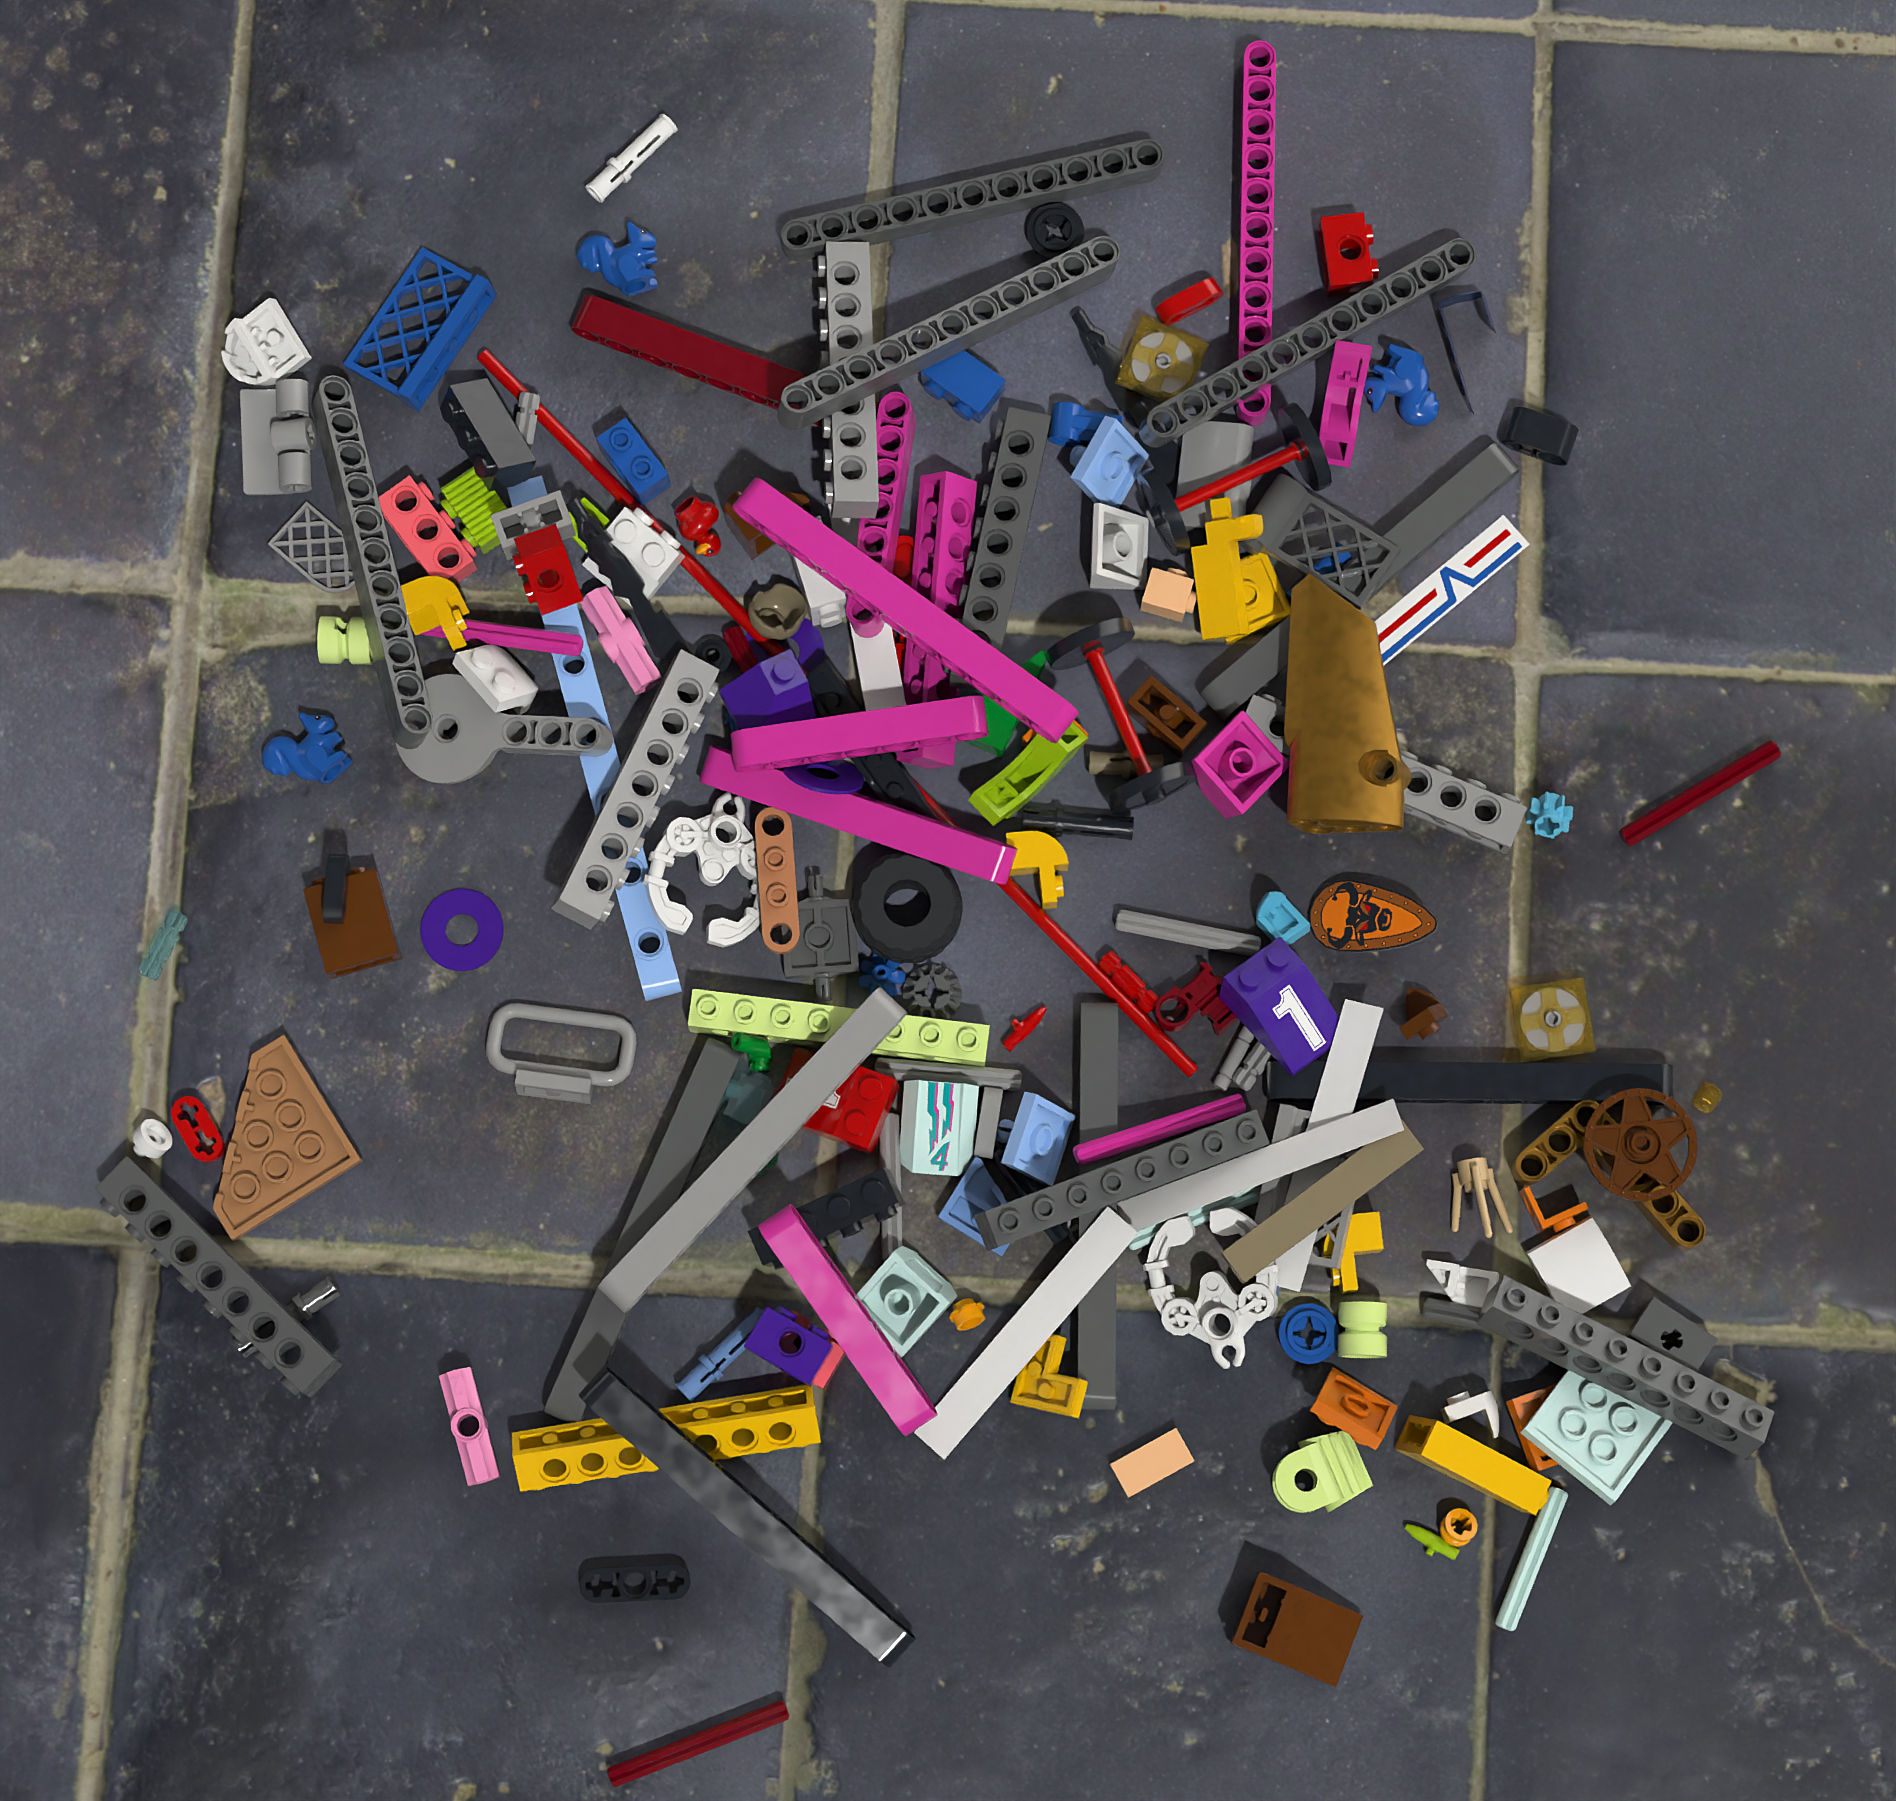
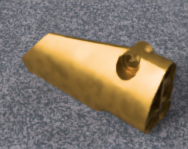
M1309 573L1292 588L1284 726L1285 741L1290 748L1286 822L1303 832L1312 834L1400 831L1404 826V790L1410 784L1411 771L1402 762L1376 623ZM1394 766V773L1391 778L1384 780L1387 769Z

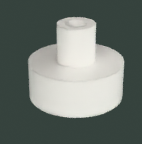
M146 1119L133 1131L132 1137L135 1144L133 1149L140 1157L159 1158L172 1146L171 1133L165 1125L157 1120Z

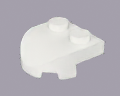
M268 298L243 319L234 318L225 330L227 339L225 350L221 351L222 359L229 373L239 381L262 386L274 385L277 381L288 378L312 359L276 299Z
M483 645L458 652L452 664L495 713L513 708L518 715H521L530 708L538 691V686L512 656L502 648L495 645Z

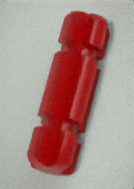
M1113 951L1107 952L1099 960L1098 966L1107 975L1111 974L1113 976L1112 980L1132 1000L1135 999L1137 1001L1136 1005L1144 1013L1148 1014L1156 1007L1159 997L1151 989L1148 991L1145 988L1146 984L1126 964L1123 966L1121 964L1122 960Z

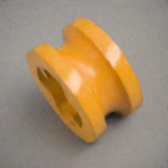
M1457 1508L1451 1510L1443 1518L1439 1531L1446 1543L1451 1546L1461 1547L1466 1545L1475 1536L1478 1524L1471 1512L1466 1509ZM1456 1520L1463 1523L1461 1529H1466L1461 1535L1454 1532L1456 1526L1451 1527Z

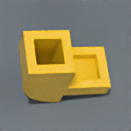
M426 576L400 586L409 623L416 636L441 625L453 651L467 645L462 634L463 630L468 629L463 615L470 612L453 582L439 576Z
M1039 831L1006 833V844L1018 848L1009 876L1038 873L1042 909L1057 908V898L1064 897L1062 875H1055V872L1068 871L1069 865L1067 854L1062 845L1052 836Z
M1379 1212L1352 1214L1340 1270L1330 1268L1332 1285H1339L1340 1294L1355 1293L1358 1290L1354 1255L1380 1253L1384 1249ZM1338 1227L1333 1230L1335 1235H1337ZM1329 1234L1325 1235L1321 1245L1320 1257L1332 1258L1335 1243Z

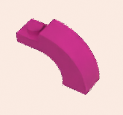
M1340 340L1335 342L1318 437L1330 465L1350 468L1356 441L1361 401L1372 346Z

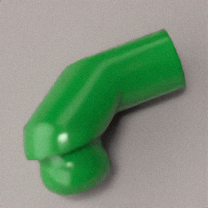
M736 1032L731 1040L732 1049L748 1054V1060L751 1062L750 1070L754 1074H767L770 1071L769 1062H772L769 1042L761 1037Z

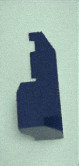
M1482 291L1458 294L1438 301L1460 379L1473 414L1474 411L1448 330L1443 308L1482 297L1487 313L1486 316L1491 328L1496 333L1489 307Z

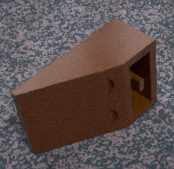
M1259 1571L1256 1572L1229 1644L1336 1687L1363 1615Z

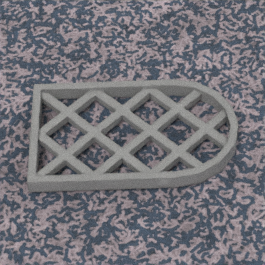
M306 501L271 539L268 546L319 589L334 594L350 591L355 587V582L350 583L349 576H353L352 571H349V558L342 531ZM310 510L322 521L310 522ZM305 512L306 522L295 523ZM324 526L325 538L311 539V527ZM306 527L307 539L293 540V528ZM329 527L341 537L329 538ZM288 530L289 541L277 542ZM343 542V554L330 555V543ZM325 543L326 556L312 557V544ZM294 545H307V557L294 558ZM289 546V557L277 547ZM344 559V572L331 573L330 560ZM326 561V573L313 574V562ZM308 562V573L296 563ZM345 577V587L332 588L331 578ZM327 578V587L318 583L315 579Z

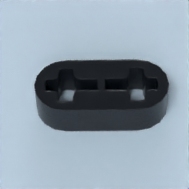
M329 853L323 898L324 923L344 924L350 874V857L348 854Z

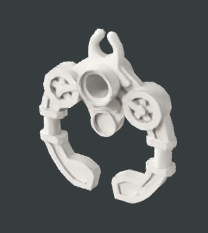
M725 792L716 800L710 815L697 820L679 817L671 821L663 832L662 839L654 851H651L648 860L651 861L649 872L642 880V884L646 885L648 901L653 914L665 930L683 935L693 920V914L684 905L669 901L666 892L668 882L662 879L665 866H673L675 860L673 856L685 857L694 852L698 858L699 877L708 886L718 885L731 868L737 866L741 875L749 880H753L749 892L755 894L756 897L753 908H745L744 917L739 922L720 918L711 920L706 927V943L722 948L742 941L761 924L756 841L743 824L746 808L742 797H734V803L737 807L735 814L728 815L724 812L723 805L731 800L732 797L728 792ZM716 828L724 829L729 834L730 843H724L717 838Z
M1231 1207L1210 1211V1229L1212 1233L1221 1236L1239 1233L1243 1237L1257 1226L1249 1216ZM1189 1215L1169 1219L1155 1235L1149 1249L1147 1263L1143 1264V1270L1148 1271L1151 1289L1148 1290L1149 1296H1152L1155 1306L1162 1316L1161 1321L1165 1329L1173 1335L1184 1336L1189 1333L1210 1344L1215 1361L1223 1369L1229 1368L1230 1362L1222 1356V1350L1227 1345L1233 1346L1236 1349V1355L1232 1361L1235 1367L1241 1366L1245 1356L1243 1337L1256 1321H1261L1271 1316L1278 1307L1276 1289L1277 1271H1280L1279 1265L1274 1264V1262L1269 1264L1255 1275L1256 1282L1244 1287L1240 1294L1233 1290L1222 1272L1210 1271L1203 1275L1200 1280L1197 1302L1189 1297L1176 1298L1173 1294L1175 1291L1174 1285H1166L1162 1268L1169 1266L1167 1256L1170 1248L1186 1244L1195 1236V1228ZM1218 1313L1224 1314L1229 1318L1231 1327L1228 1333L1217 1329L1215 1317Z

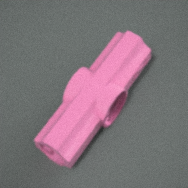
M607 586L596 588L587 593L583 598L584 601H581L580 604L589 621L599 635L597 637L612 663L618 665L635 695L645 693L654 688L663 679L652 658L649 657L643 647L645 643L631 619L625 617Z
M472 1368L457 1369L439 1375L451 1420V1431L457 1442L468 1486L500 1478L488 1432V1422L483 1413ZM468 1416H474L479 1421L478 1432L471 1437H465L460 1431L461 1422Z

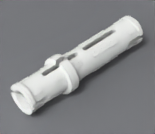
M660 114L659 118L617 158L611 157L606 162L607 167L585 186L589 194L596 201L602 203L622 182L627 183L631 179L630 174L673 133L678 131L673 121L665 114Z

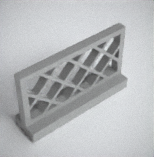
M1280 1104L1271 1145L1304 1133L1306 1120L1310 1119L1312 1111ZM1364 1146L1340 1154L1338 1164L1348 1159ZM1294 1172L1262 1184L1254 1219L1257 1225L1284 1206ZM1355 1201L1342 1210L1340 1217L1330 1224L1326 1222L1323 1224L1324 1228L1317 1232L1315 1242L1329 1234L1335 1243L1332 1258L1318 1257L1312 1248L1308 1264L1340 1270ZM1338 1227L1337 1235H1335L1333 1230Z

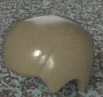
M776 583L772 589L766 592L759 590L749 605L748 617L752 627L761 636L767 639L783 640L797 633L805 618L808 607L805 597L796 588L783 583Z

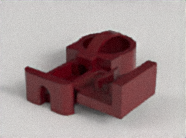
M1202 962L1199 966L1201 972L1182 989L1174 986L1169 992L1158 999L1155 1007V1019L1158 1025L1165 1031L1179 1032L1185 1029L1190 1021L1198 1015L1199 1010L1202 1017L1207 1014L1214 1021L1212 1027L1215 1029V1034L1218 1037L1238 1020L1232 1012L1220 1024L1218 1023L1231 1011L1219 998L1220 992H1218L1217 988L1221 990L1223 979L1219 975L1215 977L1212 973V968L1207 963ZM1168 1001L1180 1002L1171 1014L1164 1019L1162 1018L1159 1010L1164 1003ZM1187 1009L1186 1017L1182 1021L1172 1023Z

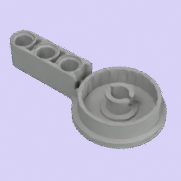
M442 674L424 681L433 715V725L423 743L415 749H405L397 743L396 746L405 765L417 776L437 784H455L470 779L483 771L491 763L499 750L506 753L598 757L608 753L611 749L613 734L608 727L589 718L507 715L501 711L495 713L462 675ZM406 723L411 729L419 730L416 725ZM454 724H457V734L454 738L449 739V736L445 735L443 730L449 731ZM526 726V737L521 742H518L517 734L521 728ZM561 728V738L558 742L552 744L551 737L553 732ZM595 729L596 739L591 745L587 746L586 737L590 731Z

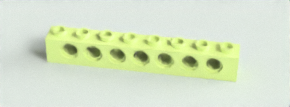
M693 989L688 1027L690 1032L733 1037L736 1032L764 1038L768 1042L821 1048L857 1009ZM906 1015L871 1054L985 1067L990 1025Z

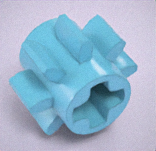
M1545 792L1539 799L1531 798L1526 823L1535 824V835L1540 834L1552 839L1560 834L1561 831H1569V822L1573 817V807L1565 806L1564 795L1560 796L1555 793Z

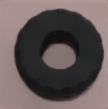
M903 851L887 854L871 864L858 880L853 892L852 917L859 937L874 954L894 963L916 964L937 956L952 942L961 924L963 913L962 896L959 886L949 869L944 865ZM902 889L919 891L930 904L929 914L922 922L915 926L904 927L895 924L888 919L884 910L886 901L893 893Z

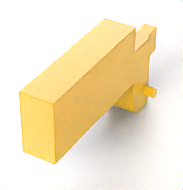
M1230 498L1210 500L1212 521L1205 522L1207 545L1191 547L1202 640H1216L1249 634L1238 541L1258 538L1263 532L1262 515L1251 514L1232 518Z

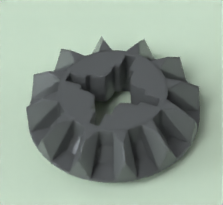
M934 964L916 968L906 979L903 987V1002L907 1011L912 1016L948 1020L956 1013L962 999V990L958 978L947 967ZM930 979H934L937 990L949 992V994H943V996L936 998L934 1009H931L928 997L916 994L928 990Z

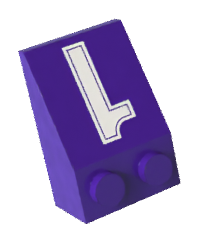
M1278 937L1224 976L1219 998L1292 1077L1331 1049L1340 1018L1305 963L1281 937Z

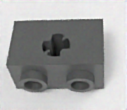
M1655 1297L1647 1300L1625 1335L1695 1372L1699 1370L1718 1340ZM1672 1333L1676 1338L1672 1342H1677V1345L1666 1350L1662 1346L1665 1340H1661V1336Z

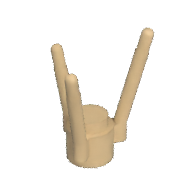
M1472 1158L1457 1162L1458 1173L1452 1174L1454 1188L1451 1230L1457 1232L1459 1229L1462 1187L1464 1186L1466 1193L1476 1192L1481 1221L1487 1238L1492 1237L1491 1223L1484 1190L1488 1188L1508 1234L1512 1233L1513 1227L1496 1186L1493 1169H1488L1486 1158Z

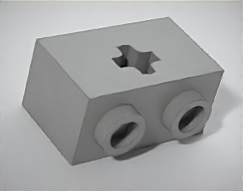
M560 490L490 515L507 560L512 559L513 554L519 553L514 538L555 523L562 540L576 536Z

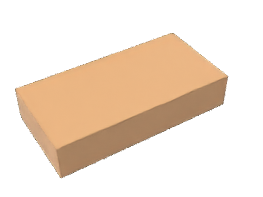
M1177 1428L1111 1463L1110 1467L1127 1498L1193 1463L1194 1459Z

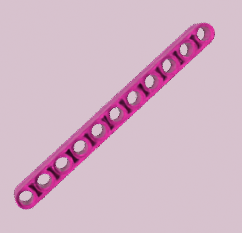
M1261 40L1254 41L1247 46L1241 69L1236 361L1272 341L1276 52L1271 44ZM1262 58L1267 62V65L1257 67L1250 60ZM1256 91L1262 92L1266 95L1267 99L1256 101L1249 94ZM1255 125L1262 126L1266 133L1254 135L1249 128ZM1258 159L1264 162L1266 167L1259 170L1253 169L1248 162ZM1257 193L1262 195L1266 201L1261 204H1255L1248 199V196ZM1259 228L1265 233V236L1253 238L1247 233V230ZM1250 262H1258L1265 270L1260 273H1254L1248 270L1246 265ZM1256 296L1262 299L1264 305L1257 308L1251 307L1247 304L1246 299ZM1249 331H1257L1263 336V340L1251 342L1246 338L1245 334ZM1244 369L1242 370L1247 380L1256 382V377H1250ZM1271 385L1236 404V416L1242 424L1255 427L1265 421L1271 402ZM1249 400H1255L1261 404L1262 410L1250 412L1245 408L1244 403Z
M755 477L733 504V510L743 520L1046 740L1056 744L1078 716L1077 709L1066 699L765 481Z

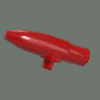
M1042 1006L1034 1010L1021 1022L1015 1018L1010 1023L1014 1029L1002 1042V1046L1011 1052L1019 1042L1024 1041L1037 1027L1047 1008Z

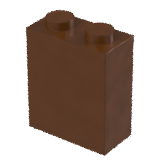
M367 866L350 870L344 924L323 922L325 877L312 881V887L303 889L325 972L330 979L402 959L381 878L376 869L369 870Z

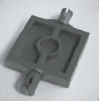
M811 875L807 877L809 898L797 902L800 931L799 943L794 950L783 955L785 979L808 978L815 980L816 1001L823 1002L822 987H824L826 1002L832 1000L830 979L838 975L859 974L857 936L852 917V898L835 900L824 897L823 876L816 875L817 889L815 890L814 876ZM781 925L782 944H786L791 940L792 933L789 928Z

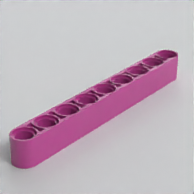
M709 746L699 778L701 783L999 884H1007L1018 848L855 792L850 794H826L809 790L788 779L783 773L782 768L749 773L736 772L732 751L718 746Z

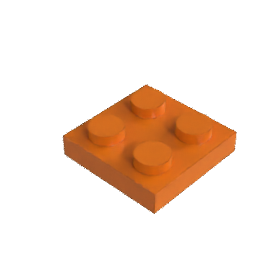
M1332 1367L1310 1411L1315 1413L1325 1424L1335 1425L1348 1433L1358 1444L1368 1445L1376 1450L1382 1442L1398 1406Z

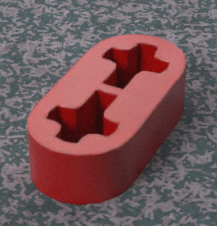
M1214 277L1207 278L1164 300L1155 308V311L1162 324L1170 326L1212 305L1223 296V292Z
M192 1096L179 1098L171 1108V1117L189 1151L197 1160L203 1163L218 1161L225 1152V1142L207 1108L200 1100ZM185 1105H189L192 1109L198 1107L199 1111L194 1114V1117L199 1125L195 1128L188 1120L180 1119L184 1115L183 1107ZM203 1132L209 1140L216 1139L217 1143L212 1146L214 1151L212 1154L208 1155L205 1151H198L202 1146V1142L197 1134Z

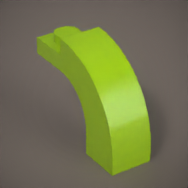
M1073 722L1056 744L1046 740L1037 733L1028 746L1005 769L974 791L968 801L993 826L1004 818L1009 819L1063 769L1087 741L1088 737Z

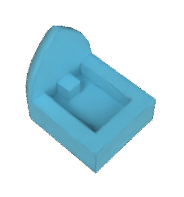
M1271 891L1265 893L1256 909V924L1272 942L1281 937L1289 946L1310 931V923L1286 899L1282 892Z

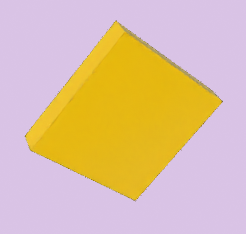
M1259 552L1258 555L1252 554L1240 559L1249 634L1223 638L1226 645L1279 624L1291 613L1290 604L1267 554Z

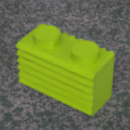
M473 466L440 488L444 499L439 503L451 520L458 517L465 528L460 530V533L470 543L472 548L478 546L481 552L486 554L489 550L501 544L490 515L506 510L507 507L495 490H487L482 479L476 475Z

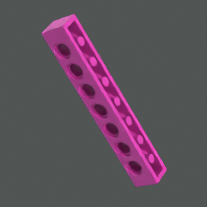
M948 471L920 476L911 588L952 618L962 619L965 607L959 606L962 585H969L970 573L966 572L969 553L972 549L977 482ZM908 639L906 642L903 677L906 705L959 698L960 689L949 687L950 674L944 673L945 666ZM956 743L897 751V761L925 769L954 766Z

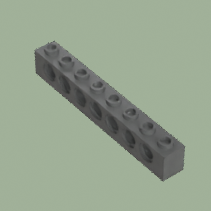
M1008 407L1006 420L999 418L995 440L1001 441L999 452L992 451L988 473L994 474L992 485H984L980 505L987 507L985 518L977 517L973 539L979 540L977 552L970 550L966 572L972 573L970 585H962L959 606L965 607L962 619L955 618V620L1001 653L1051 422V415ZM1019 446L1027 452L1022 455H1016L1010 449ZM1007 479H1013L1019 482L1020 485L1015 488H1009L1002 482ZM1000 512H1007L1013 518L1009 521H1002L995 515ZM993 545H999L1006 551L1002 554H993L988 548ZM991 578L996 580L999 585L994 588H988L983 586L981 581ZM977 612H986L992 618L982 622L975 619L973 615ZM945 666L944 673L950 674L949 687L981 693Z
M1257 1109L989 1209L974 1215L986 1250L989 1251L1251 1152L1270 1143Z
M126 1156L95 1188L104 1197L99 1203L115 1218L121 1214L129 1222L125 1229L140 1243L146 1239L155 1248L150 1253L166 1268L172 1264L180 1272L176 1279L191 1293L197 1289L206 1298L202 1305L217 1319L224 1315L232 1323L228 1330L242 1344L249 1340L258 1349L254 1356L269 1370L275 1366L284 1375L280 1379L281 1383L295 1396L302 1392L311 1398L343 1365L134 1160ZM140 1195H145L146 1203L144 1207L137 1212H133L132 1203L134 1199ZM170 1220V1232L166 1236L158 1237L157 1230L159 1225L163 1221ZM196 1245V1257L190 1262H184L183 1253L186 1248ZM222 1270V1282L217 1287L210 1288L208 1283L209 1277L215 1271ZM242 1296H248V1308L242 1313H235L234 1305L237 1299ZM274 1321L275 1331L273 1335L267 1339H262L260 1336L261 1327L266 1322ZM294 1347H300L301 1357L299 1361L293 1365H288L286 1361L288 1351Z
M1505 1275L1487 1293L1476 1324L1744 1459L1765 1443L1775 1411Z

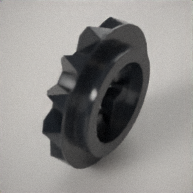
M1045 205L1034 212L1028 222V243L1031 244L1036 255L1040 254L1050 260L1082 244L1084 240L1083 221L1075 210L1066 205ZM1064 224L1062 236L1065 239L1060 240L1055 237L1047 242L1049 237L1047 226L1056 229Z

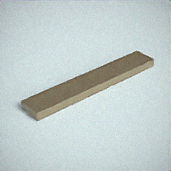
M1402 1119L1403 1131L1365 1145L1220 1253L1242 1284L1424 1150Z

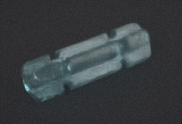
M175 910L168 911L163 921L165 923L164 928H159L147 952L149 955L148 959L144 958L138 969L142 976L150 980L156 981L163 970L161 967L162 963L167 962L179 939L178 932H182L188 922V918Z

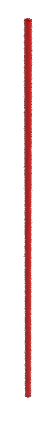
M487 349L478 356L477 360L518 401L521 392L530 393ZM539 403V409L535 410L537 421L623 507L632 511L637 507L654 520L650 526L661 535L664 530L667 531ZM680 545L678 550L685 555L680 565L771 657L785 652L786 650L775 639H767L761 636L752 627L748 612ZM800 665V667H801L803 673H804L805 675H807L808 673H807V672L805 671V669ZM915 782V784L922 792L926 800L929 802L933 810L936 812L940 820L944 823L961 828ZM1010 876L1007 884L996 883L1114 1003H1118V1007L1188 1078L1199 1069Z

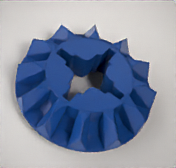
M1301 1304L1292 1308L1283 1317L1278 1335L1282 1349L1292 1360L1304 1364H1314L1324 1361L1334 1352L1338 1344L1339 1328L1334 1316L1324 1307L1316 1304ZM1307 1318H1310L1312 1330L1325 1333V1336H1319V1338L1312 1340L1310 1350H1307L1304 1338L1293 1335V1333L1305 1329Z

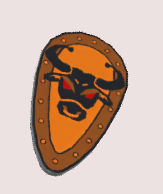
M1355 880L1335 881L1325 886L1316 895L1309 910L1310 928L1315 939L1327 949L1340 953H1367L1407 947L1433 935L1438 929L1437 918L1427 908L1412 898L1371 883Z

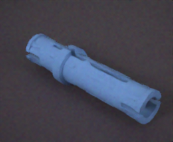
M759 1307L754 1308L755 1310L707 1356L702 1354L698 1358L699 1363L680 1382L675 1384L689 1401L693 1402L715 1378L719 1381L724 1376L722 1372L746 1350L744 1344L763 1314Z

